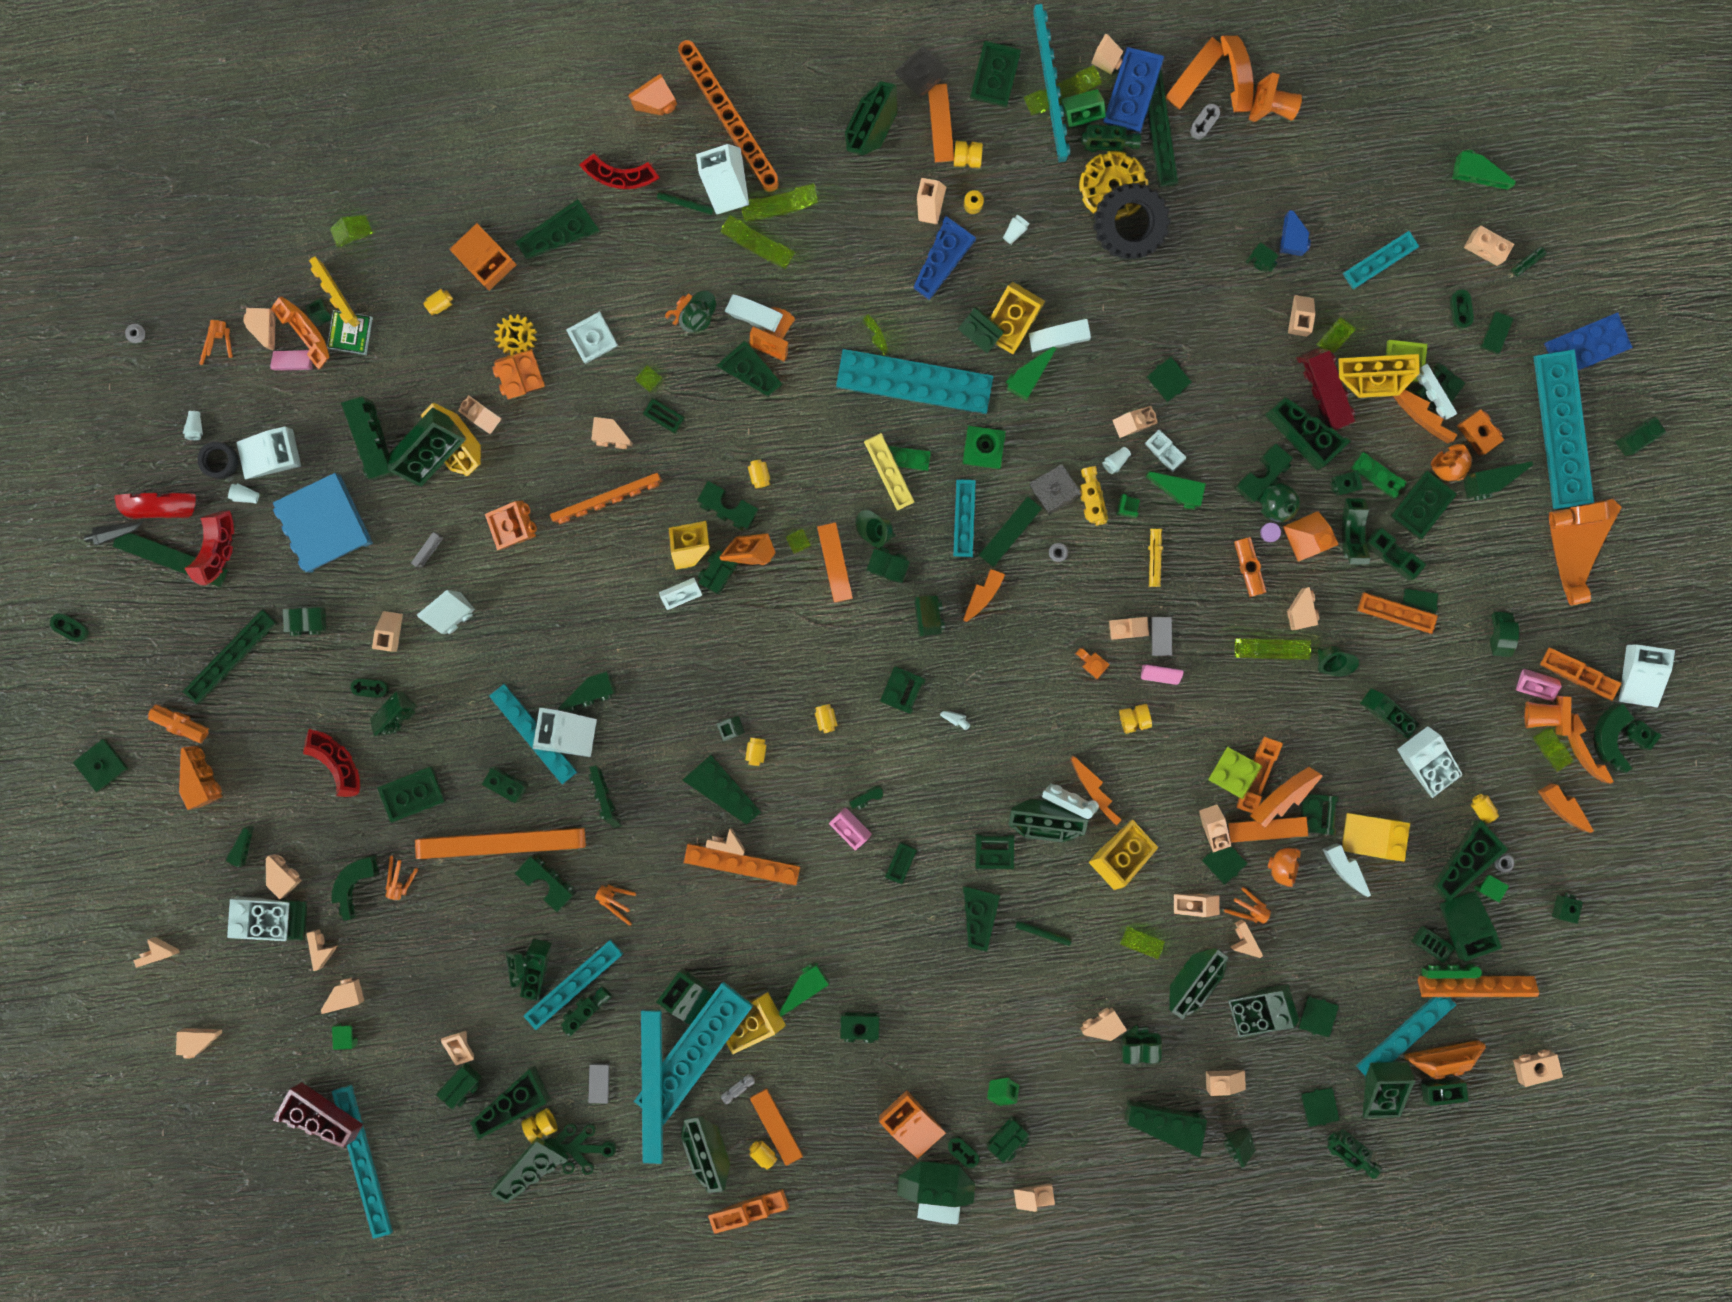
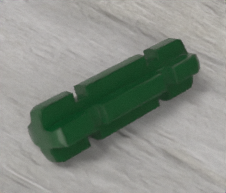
M1543 247L1537 248L1520 261L1519 264L1515 265L1511 272L1516 277L1520 276L1543 258L1547 252Z

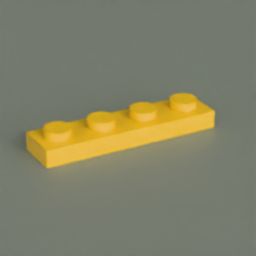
M316 256L311 258L309 262L313 267L310 269L317 278L321 279L320 285L326 293H330L332 297L330 298L331 303L336 309H340L341 313L339 315L345 324L349 323L353 327L359 325L360 321L324 264Z

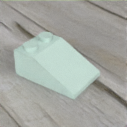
M446 590L417 616L441 634H451L458 628L457 624L461 621L465 622L472 617V612L475 609L461 592Z

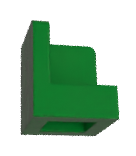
M1122 494L1116 514L1134 519L1137 518L1140 499Z
M1487 875L1481 887L1475 886L1474 890L1500 903L1509 886L1493 876Z
M337 1023L332 1026L333 1050L353 1049L358 1045L357 1037H353L351 1025L341 1026V1023Z
M1009 1078L990 1080L987 1099L998 1106L1017 1104L1019 1085Z

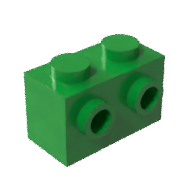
M1098 89L1061 99L1064 119L1069 128L1106 117L1104 99Z

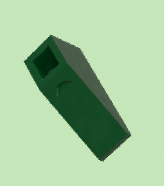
M610 671L588 677L558 707V711L571 712L576 710L575 706L580 704L586 707L594 704L593 700L601 698V701L611 699L612 694H615L616 690Z
M1370 688L1360 702L1370 713L1407 739H1409L1419 725L1414 718L1388 696Z
M533 938L526 954V968H524L520 997L539 1001L550 958L551 942Z
M1247 1127L1224 1133L1226 1140H1223L1225 1149L1229 1152L1234 1162H1238L1241 1168L1245 1167L1256 1151L1251 1133Z

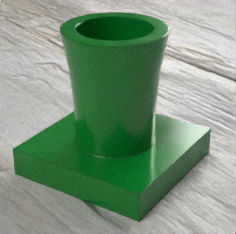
M968 426L962 464L1000 470L1006 431ZM983 442L989 445L987 449L982 447Z

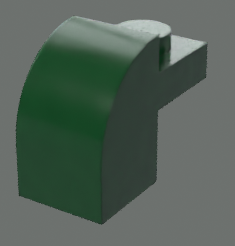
M1493 612L1491 617L1494 633L1490 639L1492 655L1512 657L1518 645L1519 623H1515L1513 613Z

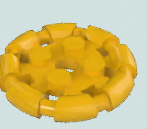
M1108 151L1107 154H1099L1085 166L1086 170L1084 173L1082 172L1080 177L1079 189L1080 193L1083 194L1082 200L1093 214L1097 212V205L1103 200V196L1112 191L1109 186L1110 181H1117L1119 186L1131 183L1149 185L1148 179H1146L1144 174L1146 171L1136 158L1127 156L1125 152ZM1109 161L1111 166L1106 168L1104 162ZM1122 162L1129 165L1127 169L1120 166ZM1093 172L1098 173L1097 178L1091 176ZM1132 176H1137L1138 181L1133 182ZM1095 188V194L1091 195L1089 190ZM1137 203L1125 204L1123 209L1117 211L1115 220L1133 215L1141 208V205Z

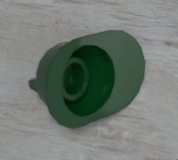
M700 291L691 298L679 315V325L686 332L702 331L710 325L711 316L716 309L714 295L709 291Z
M862 510L856 517V529L859 535L876 548H881L896 535L888 519L880 517L870 510Z
M1337 646L1318 649L1319 664L1317 669L1320 673L1342 677L1353 673L1359 666V659L1355 655L1345 653Z

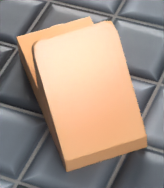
M1147 617L1109 621L1111 640L1149 636Z
M731 827L726 842L723 841L724 838L712 836V838L707 839L706 848L742 856L745 853L743 845Z
M1242 919L1235 922L1237 926L1235 932L1239 939L1243 940L1231 946V948L1258 958L1263 957L1246 922Z
M320 929L307 933L313 971L324 967L338 947L336 945L323 948L325 940Z
M153 937L147 940L150 951L141 953L140 958L134 960L137 968L180 953V951L161 939Z
M466 1031L441 1038L443 1046L456 1066L474 1060V1053L467 1043Z
M1052 1183L1014 1188L1017 1209L1036 1212L1037 1207L1055 1205Z

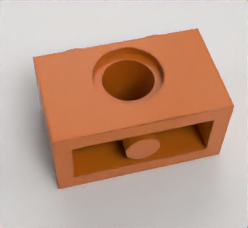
M1482 409L1474 412L1456 425L1479 456L1488 453L1504 441L1500 429L1493 426L1490 422V416L1485 411H1482ZM1480 427L1485 430L1484 436L1479 434Z

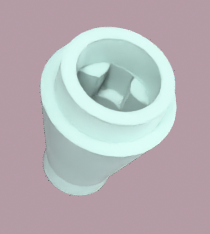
M1016 215L1015 218H1012L1003 239L1012 245L1028 229L1029 223L1019 215Z
M188 412L183 430L185 439L201 440L203 431L200 412Z
M1122 447L1104 459L1103 467L1110 474L1117 473L1128 457L1131 456L1130 451L1126 447Z
M237 483L231 485L228 498L232 499L233 502L257 504L259 493Z

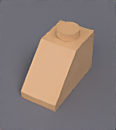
M1105 34L1091 64L1112 74L1114 69L1118 70L1122 64L1123 59H1121L1123 51L1109 35Z
M246 308V314H244L246 328L264 347L269 350H275L276 315L271 309Z
M1174 894V914L1200 917L1220 915L1219 895Z
M352 977L340 980V984L334 987L322 1007L321 1013L324 1014L362 1003L364 997L359 979L352 980Z
M181 1029L177 1032L176 1055H183V1058H195L197 1054L204 1051L222 1034V1029Z
M1245 1070L1206 1071L1207 1092L1211 1096H1222L1246 1090Z

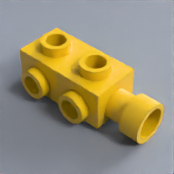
M1096 466L1084 468L1081 470L1082 477L1085 478L1086 484L1081 485L1080 497L1086 506V509H1084L1085 518L1090 523H1096V526L1106 524L1109 519L1103 491L1096 477L1098 474Z

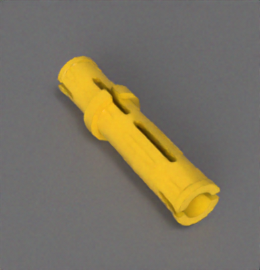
M1150 529V546H1148V550H1150L1149 587H1161V550L1164 548L1162 546L1163 529Z

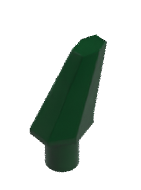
M1136 1024L1125 1034L1142 1035L1149 1033L1148 1026L1138 1027V1024Z

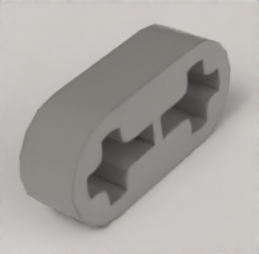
M1209 104L1204 107L1190 128L1193 138L1202 139L1207 135L1219 118L1220 109L1217 105ZM1213 110L1214 116H1211L1209 120L1205 119L1208 112ZM1202 123L1205 124L1202 131L1197 133L1196 127H1199Z

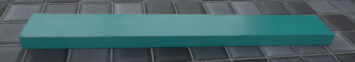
M643 1009L641 1011L643 1163L662 1164V1010Z
M352 1085L331 1091L335 1105L362 1123ZM362 1126L355 1140L347 1145L372 1238L375 1239L389 1235L393 1230L364 1126Z

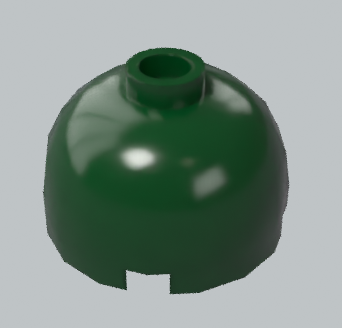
M1283 483L1269 486L1263 492L1260 499L1262 504L1261 513L1266 518L1275 522H1286L1292 519L1300 508L1298 493L1292 487Z

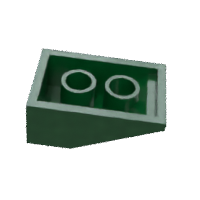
M1533 461L1466 475L1463 482L1467 499L1474 498V501L1493 497L1492 493L1501 491L1533 466Z
M938 596L915 597L919 637L942 634V630H945L944 618L940 619L939 612L943 611L942 599L938 600Z
M1408 1062L1370 1063L1365 1080L1363 1118L1401 1117L1415 1083Z

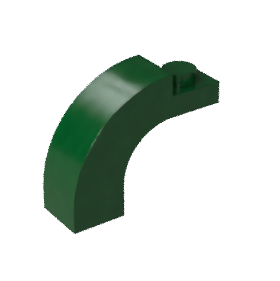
M1346 498L1344 504L1342 547L1344 558H1348L1349 564H1369L1371 559L1365 539L1366 520L1369 512L1365 498Z
M1623 703L1613 704L1600 716L1594 730V747L1601 761L1610 762L1611 767L1616 772L1627 773L1633 768L1620 752L1617 741L1620 731L1633 721L1634 717Z
M376 856L362 858L349 864L337 876L333 884L331 899L332 904L340 902L338 911L343 921L356 917L353 902V889L360 879L379 875Z

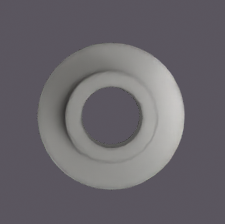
M131 324L127 327L125 335L130 342L140 343L145 338V330L139 324ZM134 330L137 331L136 336L132 335Z
M1055 543L1049 549V556L1055 562L1064 561L1068 556V549L1062 543ZM1056 549L1061 550L1062 554L1060 556L1055 555Z
M1504 853L1494 862V865L1500 872H1509L1514 867V859L1511 855ZM1503 859L1506 860V864L1504 866L1501 865V861Z

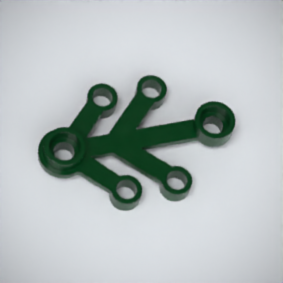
M568 1123L556 1138L549 1137L544 1140L558 1150L568 1152L582 1167V1172L585 1175L592 1174L594 1165L588 1162L581 1153H601L604 1157L609 1158L617 1150L615 1142L611 1140L605 1141L602 1145L581 1144L587 1137L593 1136L596 1131V1127L591 1123L587 1124L583 1131L569 1144L562 1142L567 1136L575 1134L577 1127L574 1123ZM567 1127H573L574 1131L569 1132ZM591 1127L593 1132L588 1133L586 1128ZM606 1147L611 1149L610 1153L605 1152ZM567 1161L564 1164L561 1163L565 1174L573 1173L575 1164L572 1161ZM566 1165H571L572 1170H567ZM585 1166H590L591 1171H586Z

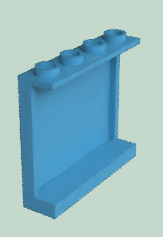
M333 473L273 502L275 507L273 511L276 517L281 520L283 524L281 526L286 536H289L291 541L290 547L294 553H297L299 557L298 564L305 572L313 573L314 569L362 546L367 547L373 544L340 474Z

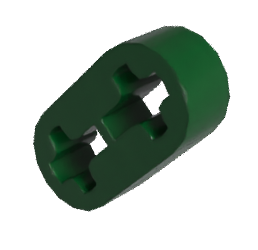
M356 679L350 686L352 693L357 696L380 698L386 696L389 692L388 684L381 680ZM361 682L362 686L368 687L367 690L359 692V689H356V685H360ZM380 684V687L384 690L378 694V691L372 690V687H378Z
M952 1136L948 1140L949 1152L964 1166L974 1168L978 1165L979 1155L977 1151L963 1138ZM960 1142V1148L962 1149V1151H960L958 1148L952 1149V1143ZM965 1153H967L969 1156L974 1155L975 1161L972 1162L970 1160L969 1162H967V1157Z

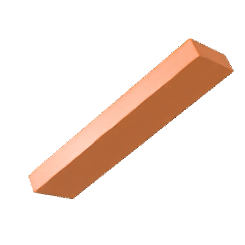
M1364 592L1357 608L1359 612L1429 634H1433L1438 615Z
M1306 816L1272 819L1266 828L1256 821L1228 823L1230 843L1308 836Z
M766 1088L751 1096L750 1100L785 1165L787 1166L802 1158L803 1154L768 1089Z

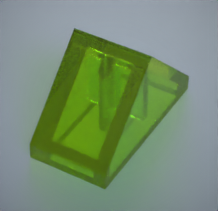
M366 215L342 217L330 228L337 247L373 234Z
M1340 317L1333 322L1316 345L1321 349L1330 350V352L1335 353L1356 328Z

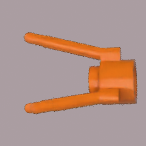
M210 320L207 338L199 362L200 365H203L206 354L210 356L214 338H223V335H225L228 357L232 358L229 337L230 329L226 328L225 322Z
M391 855L389 858L385 896L389 899L400 900L401 895H406L408 887L418 872V868L414 869L406 884L402 887L403 884L397 882L401 860L397 861L392 881L394 857Z
M609 884L607 887L602 885L595 899L600 901L599 904L608 908L622 921L631 926L632 923L613 908L610 903L629 912V908L613 899L615 894L612 892L636 896V892L616 888Z
M1242 887V891L1258 905L1252 907L1237 898H1234V902L1250 910V915L1228 909L1224 910L1225 913L1245 918L1255 923L1259 921L1262 924L1267 922L1271 911L1266 908V904L1258 900L1245 887Z

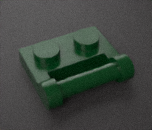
M1437 363L1433 374L1436 379L1440 375L1445 377L1440 385L1450 402H1452L1466 383L1450 372L1443 364ZM1423 385L1421 389L1416 391L1415 395L1430 402L1429 407L1436 411L1437 407L1427 397V390Z
M894 666L880 702L912 715L914 710L912 707L926 679ZM912 679L915 681L906 704L902 705L900 701L909 680Z
M874 786L849 799L852 809L857 808L860 810L868 805L867 801L873 798L876 800L883 797V788L881 786Z
M1308 794L1303 799L1301 817H1307L1308 833L1336 835L1334 826L1338 796ZM1323 801H1328L1327 828L1321 827Z
M975 834V869H1014V834H1008V836H982V834ZM982 843L1008 844V849H982Z

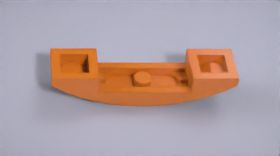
M1221 36L1224 56H1229L1235 91L1231 93L1233 111L1250 112L1253 104L1254 88L1249 55L1239 36Z
M1212 37L1166 95V100L1179 110L1223 55L1220 42Z
M279 297L271 310L282 324L289 322L310 349L307 356L318 369H321L330 358L322 335L313 322L298 307L287 299Z
M1571 713V736H1568L1575 756L1593 777L1603 783H1613L1614 781L1606 766L1595 764L1580 736L1586 729L1578 714Z
M1263 737L1253 757V761L1260 764L1262 768L1244 799H1238V809L1253 813L1258 808L1263 788L1272 765L1278 758L1283 745L1282 742Z

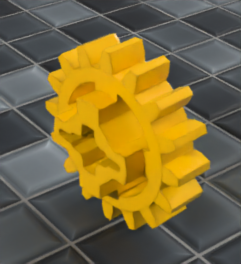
M519 314L516 315L515 319L512 315H509V320L502 318L503 324L497 323L500 329L494 331L499 336L495 338V341L500 342L498 348H504L503 352L506 355L509 352L510 355L528 350V347H535L532 341H537V338L533 336L537 331L531 329L534 325L532 322L527 323L528 319L526 317L521 320ZM512 324H522V326L520 325V326L516 327V326H513ZM512 330L517 333L520 342L514 338ZM514 344V345H518L519 347H518V348H511V347H509V346H512V345Z

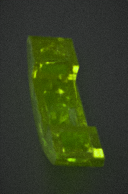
M1095 65L1077 72L1075 76L1056 84V86L1060 87L1061 97L1058 98L1059 105H1061V99L1088 92L1102 83ZM1040 89L1024 97L1031 116L1049 110L1046 89L1043 91Z
M815 184L797 187L794 191L762 199L759 197L749 199V205L741 207L744 221L776 217L817 204L818 198Z
M729 215L720 230L723 235L740 246L784 269L787 268L795 254L793 250L770 240Z
M1235 639L1234 658L1310 660L1311 640Z

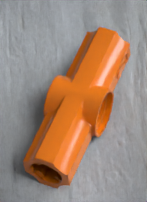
M1251 537L1234 541L1240 562V571L1244 576L1249 597L1266 593L1260 571L1261 564L1257 560ZM1248 562H1251L1254 565V570L1252 572H1249L1246 569V564Z
M155 704L148 713L149 720L166 727L167 731L175 735L185 736L198 743H202L209 733V728L190 720L189 716L180 712H173L158 704Z

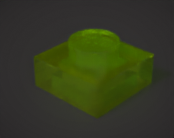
M648 365L635 378V381L649 393L662 380V377Z
M803 528L786 536L794 554L811 547Z

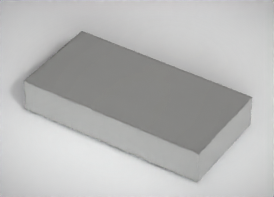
M433 532L411 564L422 568L443 540V537Z
M1151 617L1152 656L1172 655V617Z
M590 1063L589 1103L608 1104L610 1064Z

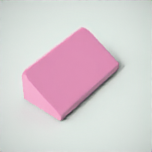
M309 350L273 351L271 369L274 371L313 370L312 361L307 356Z
M1143 665L1141 679L1178 685L1184 671Z
M1523 669L1516 691L1553 702L1562 686L1557 678Z
M846 807L829 822L855 851L872 835Z

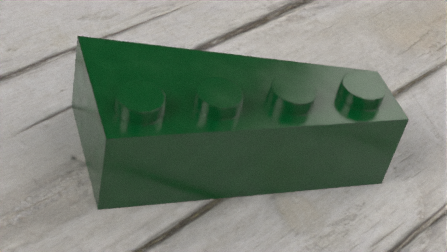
M361 396L341 402L357 447L358 456L363 463L362 470L365 477L375 481L395 475L388 471L389 451L374 401Z
M1286 397L1277 402L1265 414L1316 471L1325 467L1351 442L1348 438L1339 435L1333 428H1329L1321 423V420L1306 413V410Z
M1475 820L1432 884V887L1444 900L1451 901L1502 856L1508 848L1481 820Z
M536 1067L529 1068L470 1122L478 1140L552 1101Z
M1128 1100L1125 1113L1127 1125L1201 1158L1207 1119L1203 1114Z

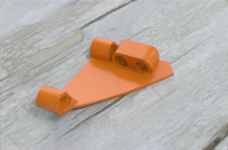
M1614 499L1572 506L1569 509L1549 513V524L1556 562L1568 603L1571 606L1591 601V593L1588 585L1585 583L1601 546L1622 508Z

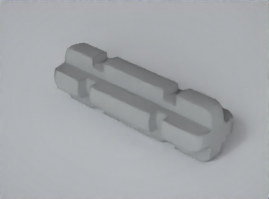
M748 1074L744 1077L743 1081L740 1080L732 1086L729 1092L723 1093L721 1099L725 1104H729L733 1098L738 1097L747 1087L752 1086L755 1083V1079L751 1074Z

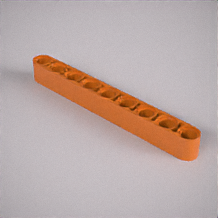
M689 40L682 41L678 47L681 60L735 145L741 148L742 156L763 189L768 192L775 191L779 186L776 172L694 43ZM686 49L692 50L690 55L683 54ZM697 65L703 66L700 71L693 70ZM707 81L713 82L711 87L703 86ZM717 97L723 98V101L719 104L714 103ZM728 113L734 115L730 120L724 119V116ZM741 129L744 133L741 136H736L734 134L735 131ZM751 145L754 147V150L746 152L744 150L745 147ZM761 161L764 163V166L756 168L755 164ZM769 177L775 179L771 185L765 183V180Z
M585 828L415 839L416 859L579 849L586 847Z

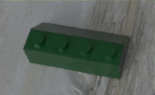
M432 407L388 455V471L422 487L461 446L466 437L448 415Z

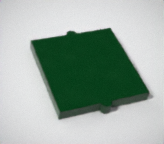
M1172 357L1168 358L1161 365H1157L1156 369L1146 376L1167 403L1177 394L1180 395L1182 390L1192 383Z
M1404 589L1403 602L1400 604L1436 615V611H1438V593Z
M1232 846L1213 852L1211 849L1201 860L1224 885L1234 876H1238V872L1248 864Z
M1308 996L1298 1028L1311 1032L1313 1035L1318 1034L1329 1038L1339 1005L1326 1002L1325 999L1320 1000Z
M1332 1087L1319 1090L1315 1088L1314 1091L1301 1093L1308 1127L1321 1124L1325 1126L1326 1123L1340 1121Z

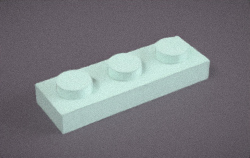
M1426 364L1420 367V374L1416 378L1426 388L1427 397L1435 403L1438 415L1444 418V420L1456 415L1457 412L1429 365Z

